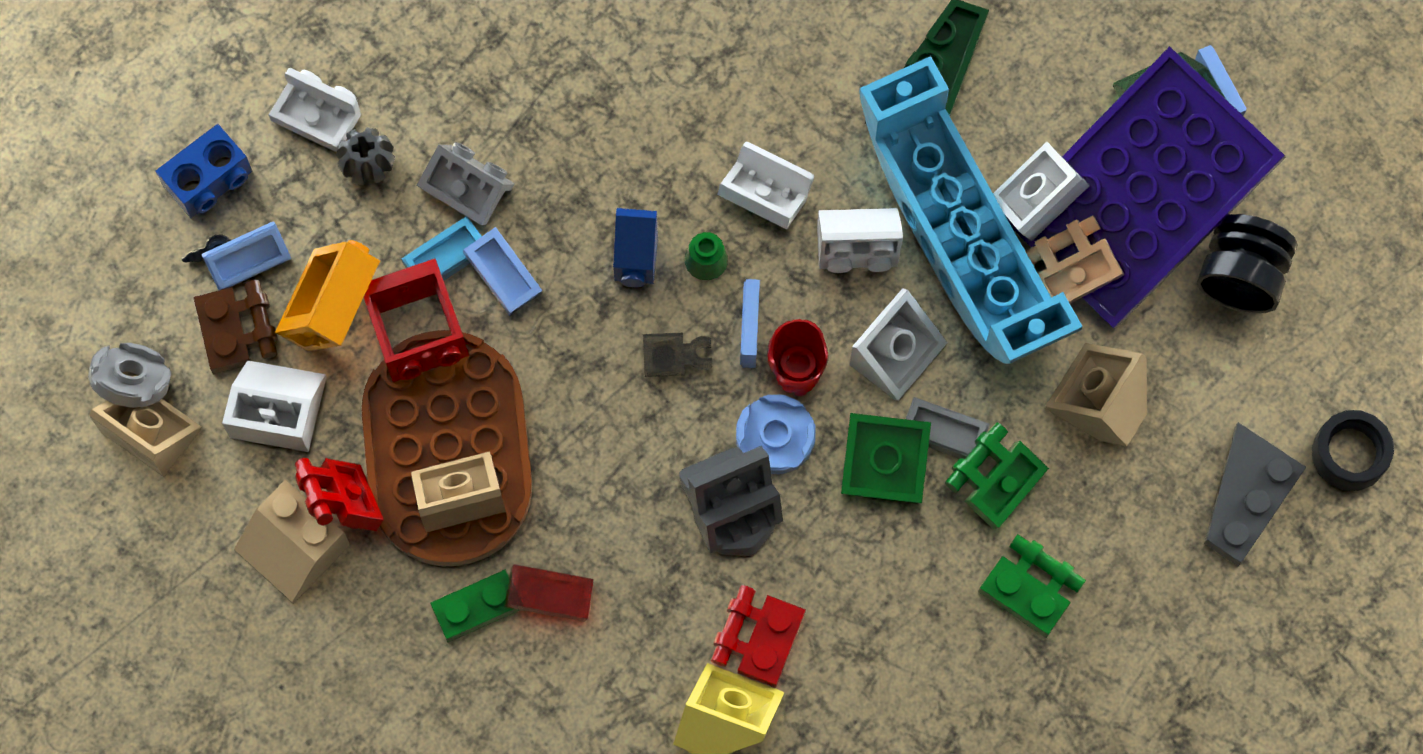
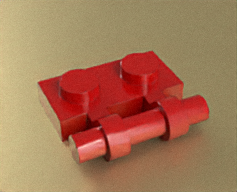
M301 458L295 462L297 485L301 491L306 493L305 505L311 516L316 518L319 525H328L333 520L332 514H337L341 526H347L351 529L378 530L384 519L360 464L325 458L321 467L312 466L308 458Z
M741 585L736 598H731L727 607L729 616L723 631L717 632L713 642L716 648L711 662L726 667L730 655H736L742 658L737 674L776 688L805 616L806 609L769 595L766 597L762 610L751 605L756 591L751 587ZM744 620L756 624L749 643L738 639Z

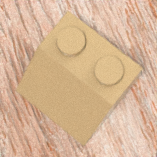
M285 479L255 510L234 550L294 604L350 546L345 532L333 521L328 525H319L316 518L311 516L305 505L306 497Z

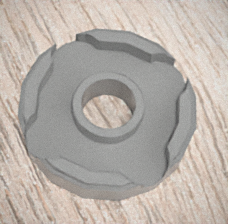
M120 343L119 348L110 349L109 345L101 348L92 357L88 378L92 389L101 398L113 404L129 408L146 407L159 402L167 394L171 370L170 367L167 368L165 366V359L158 352L143 345ZM123 372H131L138 376H127Z

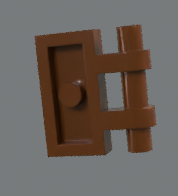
M251 280L244 284L247 297L243 300H236L232 287L193 297L210 370L213 375L244 367L247 360L251 361L250 349L259 347L263 359L277 356L275 342L278 340V337L275 333L276 328L270 325L267 313L270 304L267 294L262 292L259 280ZM252 315L255 329L252 332L244 333L241 317Z

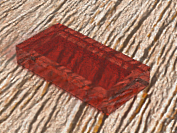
M513 564L510 571L505 607L585 622L589 615L594 579Z

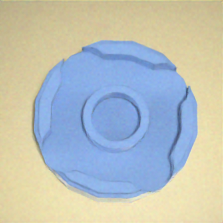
M766 395L751 405L749 404L742 411L736 424V444L743 453L762 446L769 455L771 474H785L798 469L809 459L815 446L816 425L809 412L806 411V408L798 400L786 395Z

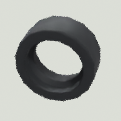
M1345 410L1331 416L1316 434L1312 445V460L1318 474L1331 486L1344 491H1360L1373 486L1388 470L1394 456L1393 438L1387 426L1376 416L1362 410ZM1355 429L1364 433L1372 440L1376 448V458L1374 464L1368 470L1352 473L1342 469L1333 461L1329 452V444L1332 437L1338 431Z

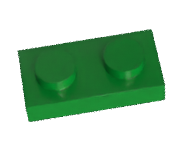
M506 569L430 603L447 643L523 610Z

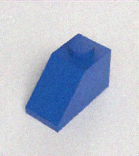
M616 209L614 281H619L628 287H643L645 284H654L658 246L657 211Z

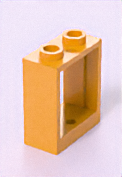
M354 240L314 249L275 333L306 351L341 346L380 260L368 254L370 251L368 247Z

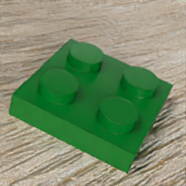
M850 413L841 494L922 503L931 422Z

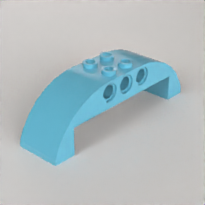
M930 56L861 87L859 94L865 121L875 152L892 193L950 301L963 322L984 349L1000 362L1010 364L1082 330L1083 326L1064 292L1053 297L1048 293L945 109L949 88Z

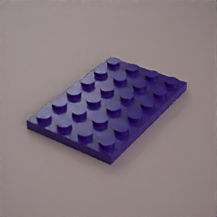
M1169 46L1062 156L1090 186L1033 241L1023 236L1009 219L1008 221L1013 230L1032 248L1036 246L1035 241L1046 236L1049 239L1068 229L1066 225L1077 219L1081 222L1093 215L1100 226V230L1088 235V241L1093 245L1102 239H1106L1124 276L1082 298L1112 328L1116 329L1286 156ZM1073 243L1055 254L1060 262L1076 254L1079 250L1076 244Z

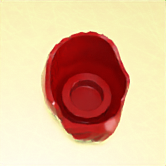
M806 319L787 321L775 330L768 343V364L783 390L788 393L794 392L799 397L810 392L818 383L829 361L828 349L821 329L815 323Z

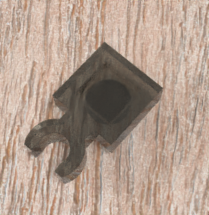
M683 333L643 334L645 377L685 376V364H691L699 370L712 368V358H701L696 354L701 348H711V338L700 336L692 340L691 343L683 344Z

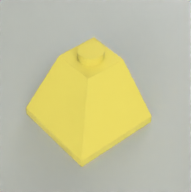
M707 663L685 705L673 745L686 749L691 754H729L760 743L765 738L784 692Z

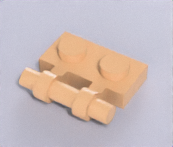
M1093 215L1081 222L1077 219L1066 225L1068 229L1049 239L1046 236L1035 241L1036 246L1025 251L1032 264L1041 260L1044 261L1047 269L1039 272L1038 275L1051 297L1064 292L1069 303H1072L1124 276L1106 239H1102L1093 245L1088 241V235L1100 230V226ZM1075 243L1079 252L1059 262L1055 253Z

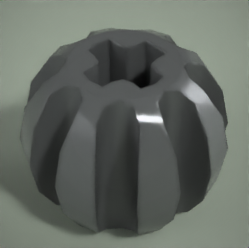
M366 127L365 131L361 133L357 132L356 128L346 133L348 141L339 142L336 156L339 158L338 167L346 178L352 177V182L365 186L368 180H374L376 184L385 179L383 172L392 171L395 156L392 154L394 146L386 135L379 136V131L371 127Z

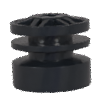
M1229 214L1214 229V235L1209 244L1211 253L1206 256L1203 262L1197 286L1209 299L1238 311L1249 313H1268L1274 311L1279 305L1286 283L1283 274L1288 273L1291 267V259L1298 246L1297 241L1287 229L1272 221L1257 216Z

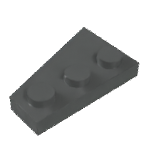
M1238 422L1234 429L1229 455L1223 470L1220 489L1214 504L1204 544L1239 567L1306 467Z

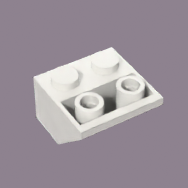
M898 208L818 210L819 269H828L833 273H845L852 268H868V270L873 272H883L890 270L891 267H898L903 240Z
M247 360L231 386L222 422L226 432L233 439L309 452L327 376L326 374Z

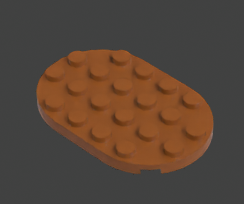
M437 330L412 336L392 348L394 355L451 336L450 330ZM462 332L470 356L460 359L454 365L447 367L439 366L422 372L421 375L414 379H402L396 382L392 381L384 359L376 370L373 369L362 398V423L367 480L384 519L380 528L390 542L406 555L418 561L437 566L471 564L487 558L500 550L520 529L528 513L532 497V474L525 409L518 377L503 354L501 355L494 348L484 343L483 339ZM490 451L506 512L426 532L418 510L411 472Z

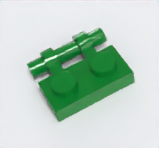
M998 422L988 432L983 431L975 440L976 446L965 459L960 458L952 467L953 473L945 481L946 486L956 493L965 483H968L974 490L964 502L993 529L999 528L1049 469L1021 441L1014 442L1007 450L1000 442L1007 435L1008 431ZM990 456L997 463L984 476L977 469Z
M1017 534L1009 548L1022 556L1019 562L1014 564L1002 556L978 592L1047 638L1071 603L1058 594V592L1065 585L1078 593L1086 579L1073 571L1075 567L1065 560L1063 563H1060L1043 551L1044 546L1035 540L1029 542ZM1033 564L1053 577L1048 585L1027 573Z

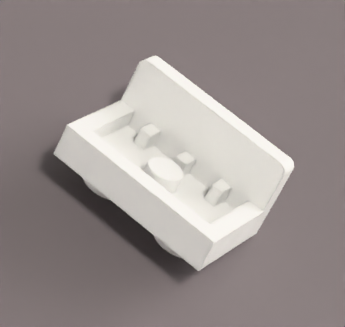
M288 68L285 73L287 85L269 113L270 120L337 152L339 142L347 140L346 133L353 130L361 116L355 95L344 87L336 86L332 88L322 83L321 79L310 71L301 70V72Z
M745 142L741 147L737 162L721 182L717 195L787 229L806 203L814 175L749 142Z

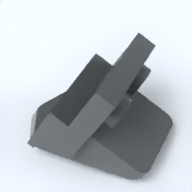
M762 446L745 453L739 448H730L686 467L679 472L681 486L693 508L694 521L710 553L716 551L724 555L752 556L771 536L775 525L783 522L780 494L772 484L769 455Z

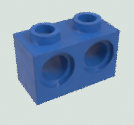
M216 124L155 170L162 186L190 219L198 213H205L216 204L217 198L229 189L234 190L240 187L247 180L248 175L253 172L247 156L219 124ZM220 158H231L225 166H214V163ZM190 181L200 182L193 190H182L184 185Z

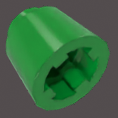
M703 232L692 238L685 253L684 263L687 271L693 277L700 280H712L718 278L726 270L728 255L722 240L717 235L711 232Z

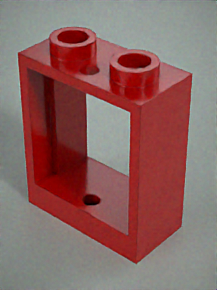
M435 258L371 280L363 298L393 382L402 379H414L421 375L422 372L439 366H451L459 362L460 359L470 356ZM437 294L451 336L394 355L380 313Z

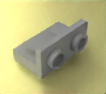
M454 142L453 145H438L416 186L478 224L486 225L504 191H511L514 183L505 178L507 172L491 162H486L484 165L473 158L475 152L457 142Z

